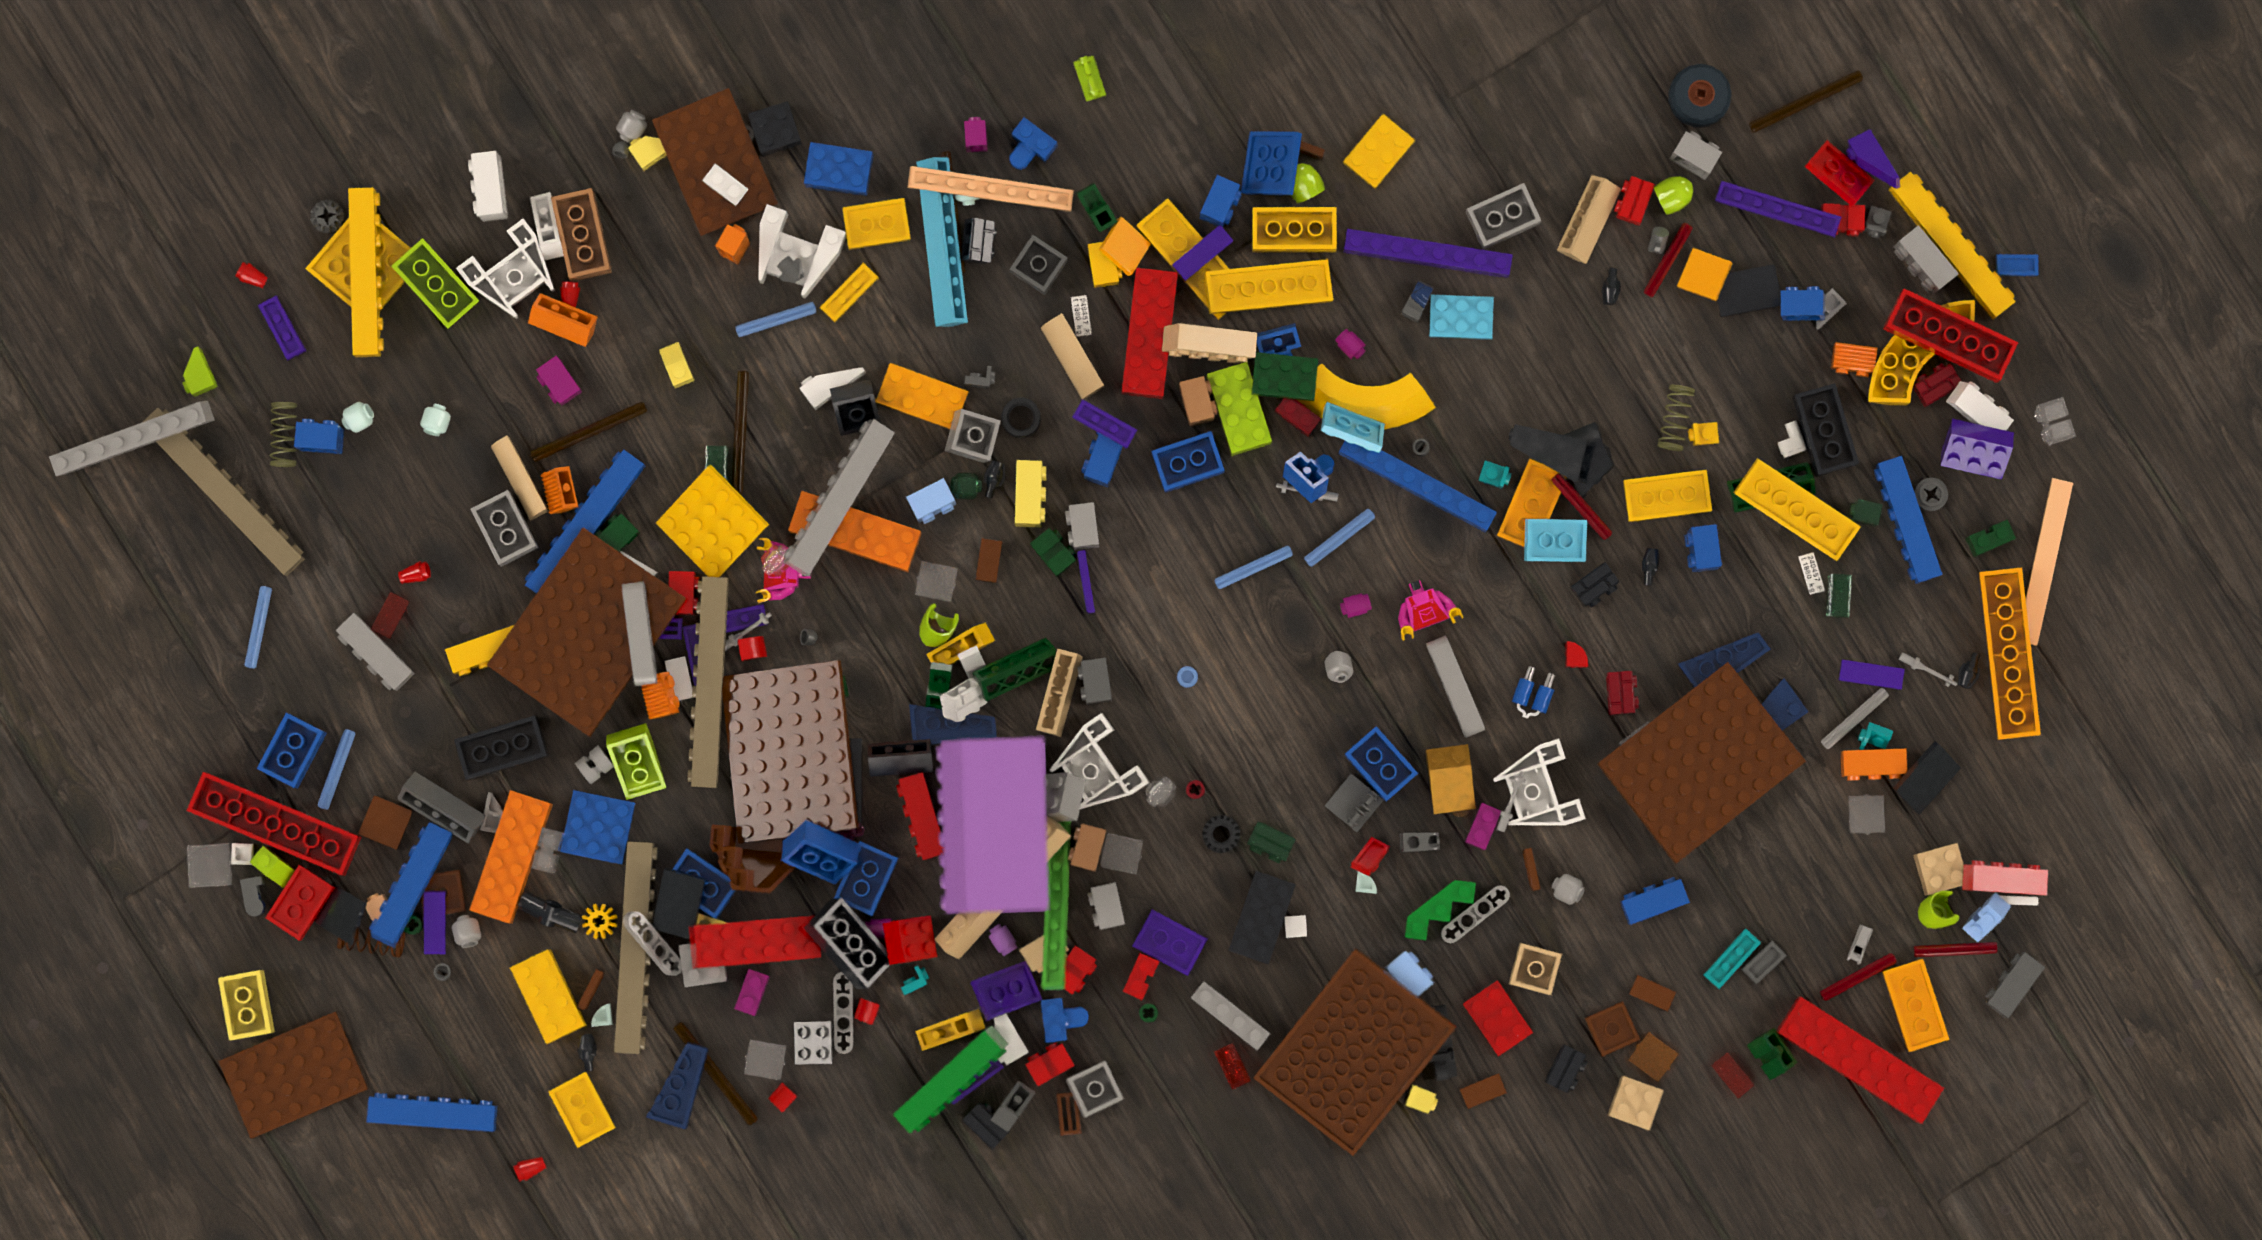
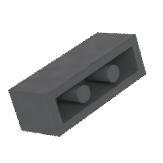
M2021 952L2020 955L2018 953L2015 954L2010 961V964H2012L2008 971L2004 970L1997 979L1999 984L1996 988L1992 987L1985 996L1987 998L1985 1004L2004 1018L2010 1017L2045 968V966L2026 952Z

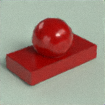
M1371 837L1353 860L1351 868L1369 877L1377 870L1379 863L1389 851L1390 846Z

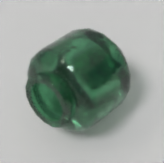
M958 472L955 477L951 478L950 490L957 499L973 500L982 491V481L978 480L975 473Z

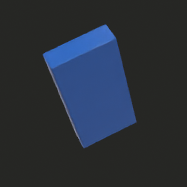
M1995 255L1996 273L1999 276L2039 275L2038 255Z

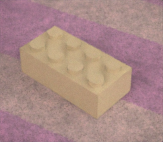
M1179 323L1164 326L1162 352H1169V356L1173 357L1189 355L1190 359H1201L1202 357L1208 358L1209 361L1227 360V363L1240 364V362H1248V359L1255 358L1257 333Z

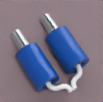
M1532 666L1528 667L1525 678L1519 679L1512 702L1517 704V709L1523 713L1522 717L1527 719L1529 716H1537L1539 713L1546 714L1554 693L1551 686L1555 675L1552 674L1551 676V673H1548L1544 686L1539 685L1531 708L1537 712L1526 715V712L1520 708V705L1527 706L1535 684L1531 682L1535 668Z

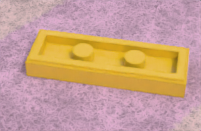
M863 263L824 302L820 309L836 322L878 279V276Z

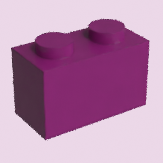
M981 117L968 118L969 121H964L967 152L988 151L985 120H981Z
M557 355L536 369L539 374L536 378L543 387L547 385L551 392L548 395L554 404L559 402L563 406L582 392Z
M1481 803L1465 843L1481 850H1486L1501 811Z
M748 969L735 1009L756 1016L770 976Z

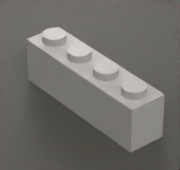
M353 613L336 629L340 634L337 638L345 646L349 644L354 649L352 653L360 661L364 659L368 663L366 667L374 675L378 673L383 678L381 683L388 690L393 688L395 691H398L415 674L357 614Z
M1204 981L1191 997L1192 1000L1256 1050L1260 1048L1270 1035L1268 1031Z

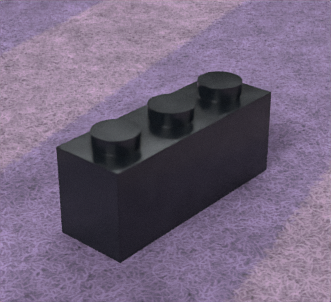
M931 739L868 744L870 776L933 772Z

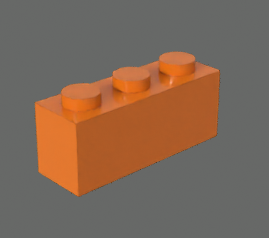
M727 224L715 247L721 256L739 264L750 245V241L743 228L736 224L733 227Z
M540 293L532 305L528 323L586 347L593 336L597 316Z
M1906 749L1841 751L1842 777H1847V781L1860 780V776H1868V780H1879L1881 775H1889V779H1901L1902 775L1907 773Z

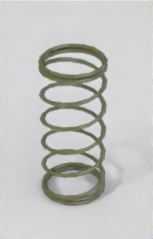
M1670 384L1669 389L1679 393H1670L1667 395V397L1671 401H1674L1679 404H1668L1665 406V409L1677 415H1666L1663 417V420L1665 422L1672 424L1674 426H1664L1661 427L1660 430L1663 433L1672 437L1659 438L1657 446L1668 450L1683 451L1684 447L1681 445L1669 442H1661L1660 440L1686 439L1665 432L1662 429H1688L1685 426L1672 423L1666 420L1665 418H1690L1687 415L1674 412L1668 409L1667 407H1692V405L1676 401L1670 398L1669 396H1694L1695 389L1687 386Z
M271 403L272 409L270 411L272 413L286 417L274 418L270 422L273 425L287 428L275 429L270 432V434L275 437L285 438L270 443V445L274 448L284 449L283 451H277L270 454L271 458L277 459L274 461H270V466H296V460L282 459L272 456L273 454L297 451L296 449L272 445L276 442L295 440V438L293 437L280 436L273 434L272 432L296 429V427L281 425L274 423L272 421L287 418H297L298 416L278 413L272 410L278 408H297V403Z

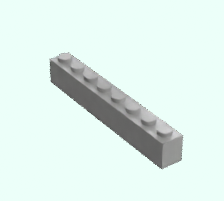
M201 401L49 456L55 475H66L212 422L215 419L209 402Z
M875 419L863 423L859 430L861 435L858 439H854L849 446L850 453L847 458L843 457L840 461L838 473L836 475L833 474L827 483L829 488L826 493L822 492L817 499V508L815 511L811 510L808 514L806 526L797 532L795 536L797 541L784 554L786 559L783 563L804 576L810 575L895 433Z

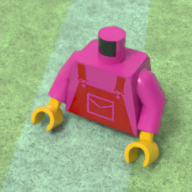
M759 538V540L764 541V546L757 547V549L768 551H765L764 589L756 591V593L763 595V599L757 600L758 603L782 600L794 593L795 588L799 587V578L811 579V573L804 576L783 563L786 559L784 554L789 547L782 543L770 541L768 538Z
M1420 580L1408 584L1413 596L1405 598V602L1401 604L1398 616L1402 640H1405V634H1410L1413 639L1415 631L1451 618L1452 623H1456L1454 617L1457 615L1463 619L1461 610L1456 608L1452 600L1441 591H1434L1433 588L1424 591Z

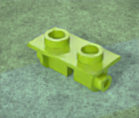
M1084 56L1079 58V61L1073 62L1086 102L1105 96L1106 93L1094 57Z

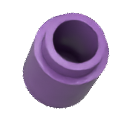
M999 924L990 930L991 935L988 937L998 953L1001 952L1005 956L1018 948L1015 944L1016 940L1006 925L1002 927Z

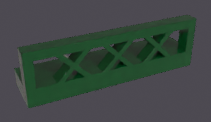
M1808 462L1776 469L1811 494L1816 493L1814 477ZM1806 471V475H1795L1796 472ZM1743 478L1727 481L1734 513L1755 508L1734 494L1733 487H1737Z
M1044 638L973 671V678L980 685L983 699L989 701L1052 671L1056 649L1047 638ZM1052 657L1053 663L1046 666L1042 665L1045 659ZM1034 667L1031 673L1024 674L1026 668ZM1016 675L1012 682L1005 683L1008 676ZM993 683L997 684L996 688L988 693L987 686Z

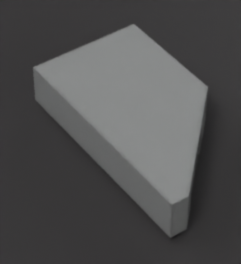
M1833 288L1825 294V320H1816L1817 330L1846 304Z
M488 792L484 809L486 817L480 830L496 833L503 809L490 792Z

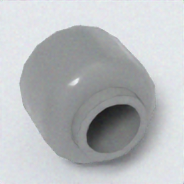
M631 110L630 112L623 113L616 129L620 133L619 137L630 143L631 140L642 137L647 123L642 114Z
M1334 651L1324 661L1327 677L1331 681L1342 683L1353 675L1351 657L1347 653Z
M1563 874L1560 878L1556 877L1552 884L1554 897L1569 905L1575 902L1578 903L1585 890L1582 887V881L1569 874Z
M463 915L458 917L457 921L452 925L456 944L461 945L462 948H469L478 944V941L481 939L478 920L469 918V915Z

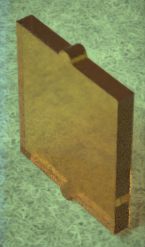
M1648 1032L1642 1042L1636 1045V1050L1628 1060L1659 1082L1664 1073L1670 1070V1065L1678 1056V1053Z

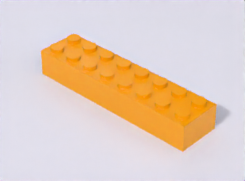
M2022 568L1979 572L1997 739L2040 736Z

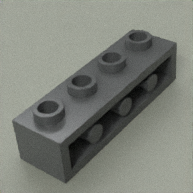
M414 772L403 785L397 798L466 843H469L479 831L486 815L417 772Z

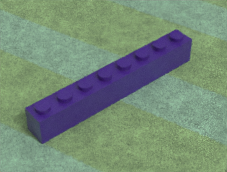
M1347 229L1343 253L1502 278L1509 277L1513 254Z

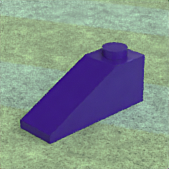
M1870 129L1848 140V149L1846 151L1851 160H1855L1859 167L1895 189L1900 188L1898 174Z

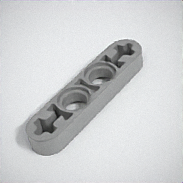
M1505 886L1494 887L1444 926L1441 931L1442 939L1447 943L1458 941L1509 900V890ZM1497 889L1499 891L1504 890L1505 894L1503 896L1505 899L1503 901L1501 899L1496 900L1494 903L1497 906L1494 908L1492 902L1486 897L1490 895L1492 899L1497 895L1495 892ZM1479 903H1488L1490 907L1489 912L1481 914L1478 911ZM1464 915H1470L1473 918V924L1470 927L1462 925L1461 918ZM1457 921L1459 927L1464 932L1461 934L1460 930L1454 933V939H1447L1445 937L1447 934L1446 929L1453 930L1457 927L1453 923Z
M631 911L626 913L623 918V925L662 972L671 976L680 974L682 971L681 959L640 912ZM632 917H636L635 923L637 925H632ZM646 930L650 932L648 942L643 940V933ZM659 945L663 948V954L660 957L655 952ZM669 962H674V970H670L671 964Z
M839 972L835 975L833 981L834 1047L837 1052L846 1054L853 1049L854 1045L853 984L850 981L845 984V990L850 989V994H837V989L841 990V984L837 983V979H841V975H844L842 972ZM841 996H846L849 999L847 1008L843 1009L838 1006L837 1001ZM841 1017H846L849 1020L850 1025L847 1029L843 1030L838 1027L837 1023ZM850 1031V1036L846 1035V1042H850V1046L846 1047V1050L843 1051L842 1047H838V1042H842V1035L837 1036V1032L845 1033Z

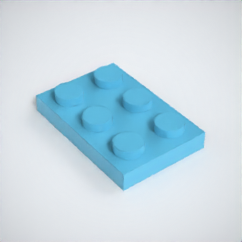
M1431 295L1429 337L1492 339L1494 297Z
M1326 402L1323 409L1322 432L1329 436L1341 438L1348 443L1362 446L1369 451L1380 452L1383 446L1384 423Z
M1525 519L1524 561L1586 562L1587 520Z

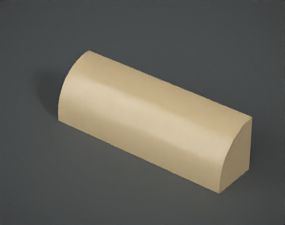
M1592 175L1557 251L1587 264L1621 188L1605 178Z
M1063 314L1044 324L1041 330L1081 399H1085L1104 388L1101 379Z
M506 435L496 441L491 448L530 521L548 512L549 510L510 437Z
M1057 649L1036 727L1037 731L1058 737L1062 736L1078 676L1077 666L1081 665L1083 656Z

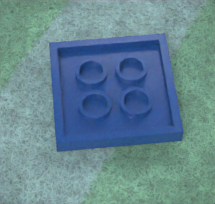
M1250 132L1241 188L1243 194L1293 195L1302 133Z
M573 790L560 852L623 865L636 803Z

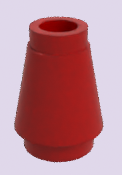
M244 262L235 276L241 282L261 288L264 287L268 279L267 276L253 265Z
M562 281V286H560L562 302L576 307L580 292L579 282Z
M419 561L398 572V577L402 584L427 581V578L431 577V571L427 562Z
M542 1157L517 1162V1165L513 1166L519 1182L522 1180L527 1181L546 1169Z

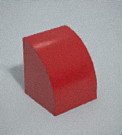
M764 636L738 640L741 661L767 657Z
M1565 642V668H1587L1588 658L1584 649L1574 642Z
M860 998L854 1018L874 1025L880 1004Z
M782 1082L768 1099L781 1112H784L798 1096Z

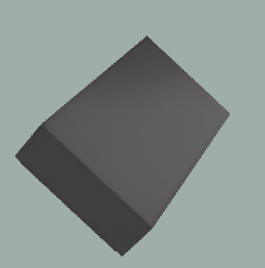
M1771 940L1741 970L1755 984H1758L1787 955Z

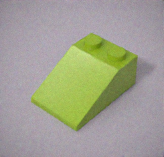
M646 723L606 735V746L626 800L666 788L655 746Z

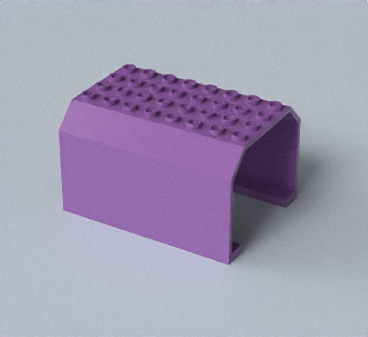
M1043 738L941 742V747H937V759L942 762V768H938V781L942 783V789H938L939 803L943 804V811H939V824L943 826L944 831L940 832V845L944 847V853H940V866L945 868V875H941V888L945 889V896H941L942 909L946 910L947 914L1003 911L1002 913L1045 912V910H1049L1045 806L1046 753Z

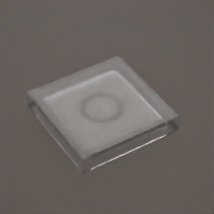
M230 843L187 846L189 888L232 885Z

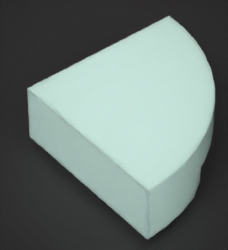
M1357 871L1355 892L1377 894L1373 879Z
M611 1003L603 1005L596 1011L592 1018V1027L613 1024Z

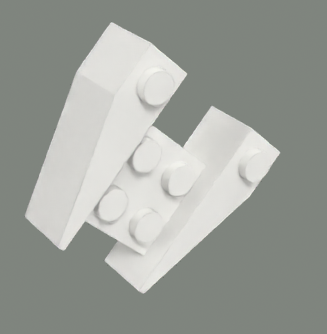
M767 204L760 222L758 280L763 284L767 273L779 277L782 272L777 268V265L785 257L790 256L793 261L799 258L802 261V270L805 276L795 283L804 286L801 296L806 299L839 257L847 236L846 232L826 225L819 245L782 233L788 216L787 211Z
M524 219L507 230L519 248L487 272L483 270L473 256L456 268L472 289L516 319L519 316L512 307L542 284L546 283L552 292L555 291L538 238Z
M1103 713L1087 722L1080 729L1050 769L1051 772H1055L1062 767L1066 773L1068 772L1086 780L1082 796L1085 801L1081 803L1080 809L1132 795L1150 783L1138 765L1122 776H1119L1097 742L1115 730Z
M1559 739L1538 745L1493 779L1494 782L1506 779L1510 794L1512 795L1517 782L1513 780L1514 775L1519 776L1520 771L1524 772L1523 778L1526 781L1525 783H1520L1513 802L1518 819L1509 821L1508 825H1568L1586 819L1579 799L1561 805L1558 804L1546 765L1566 759Z

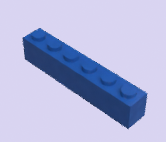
M1902 456L1875 465L1874 474L1876 480L1881 481L1883 487L1881 495L1883 500L1888 502L1890 509H1887L1890 520L1895 522L1896 529H1894L1897 540H1901L1903 546L1901 553L1905 561L1908 560L1910 566L1908 574L1911 581L1914 580L1915 584L1943 575Z
M430 822L427 827H422L418 838H420L417 846H412L408 855L411 857L407 864L404 863L399 871L401 877L398 882H393L389 890L391 895L388 901H383L379 909L381 912L379 918H375L369 928L372 938L395 948L452 840L451 832Z
M375 1093V1096L369 1097L367 1123L496 1131L498 1106L492 1105L493 1101L480 1100V1104H471L469 1099H459V1103L450 1102L451 1098L438 1097V1101H429L427 1096H417L416 1100L408 1099V1095L396 1094V1098H387L385 1093Z

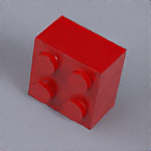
M931 915L883 923L889 965L937 957Z

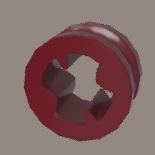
M1193 780L1187 784L1186 793L1190 798L1199 799L1204 795L1205 787L1202 782ZM1192 784L1201 786V790H1199L1201 793L1199 795L1190 793L1189 789H1192L1190 788Z

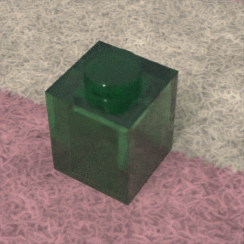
M1857 499L1855 503L1851 504L1849 515L1852 516L1851 520L1854 522L1876 527L1879 524L1883 505Z

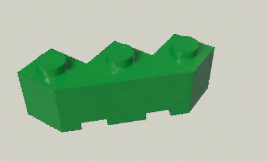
M1454 880L1407 916L1404 938L1426 940L1429 920L1450 922L1452 902L1473 904L1476 883Z

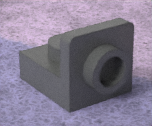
M1871 206L1864 231L1868 232L1867 235L1874 238L1884 236L1887 232L1886 228L1891 211Z
M987 366L986 378L982 377L983 374L970 373V376L965 375V387L990 389V384L995 383L996 372L992 371V366Z

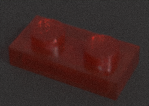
M390 592L371 629L391 639L410 602Z
M1233 1043L1214 1051L1231 1089L1251 1081Z
M1728 1052L1711 1065L1736 1098H1740L1754 1086Z

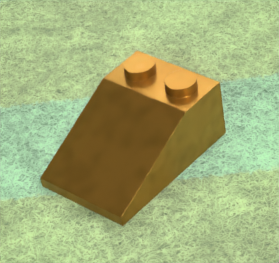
M1468 744L1426 750L1425 755L1434 814L1476 809Z

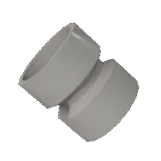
M599 745L589 752L588 757L583 756L575 762L577 768L590 784L600 778V773H607L614 767L612 761Z

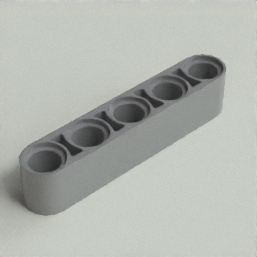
M644 581L622 584L635 686L657 683Z
M1446 635L1426 643L1465 738L1484 731V724Z

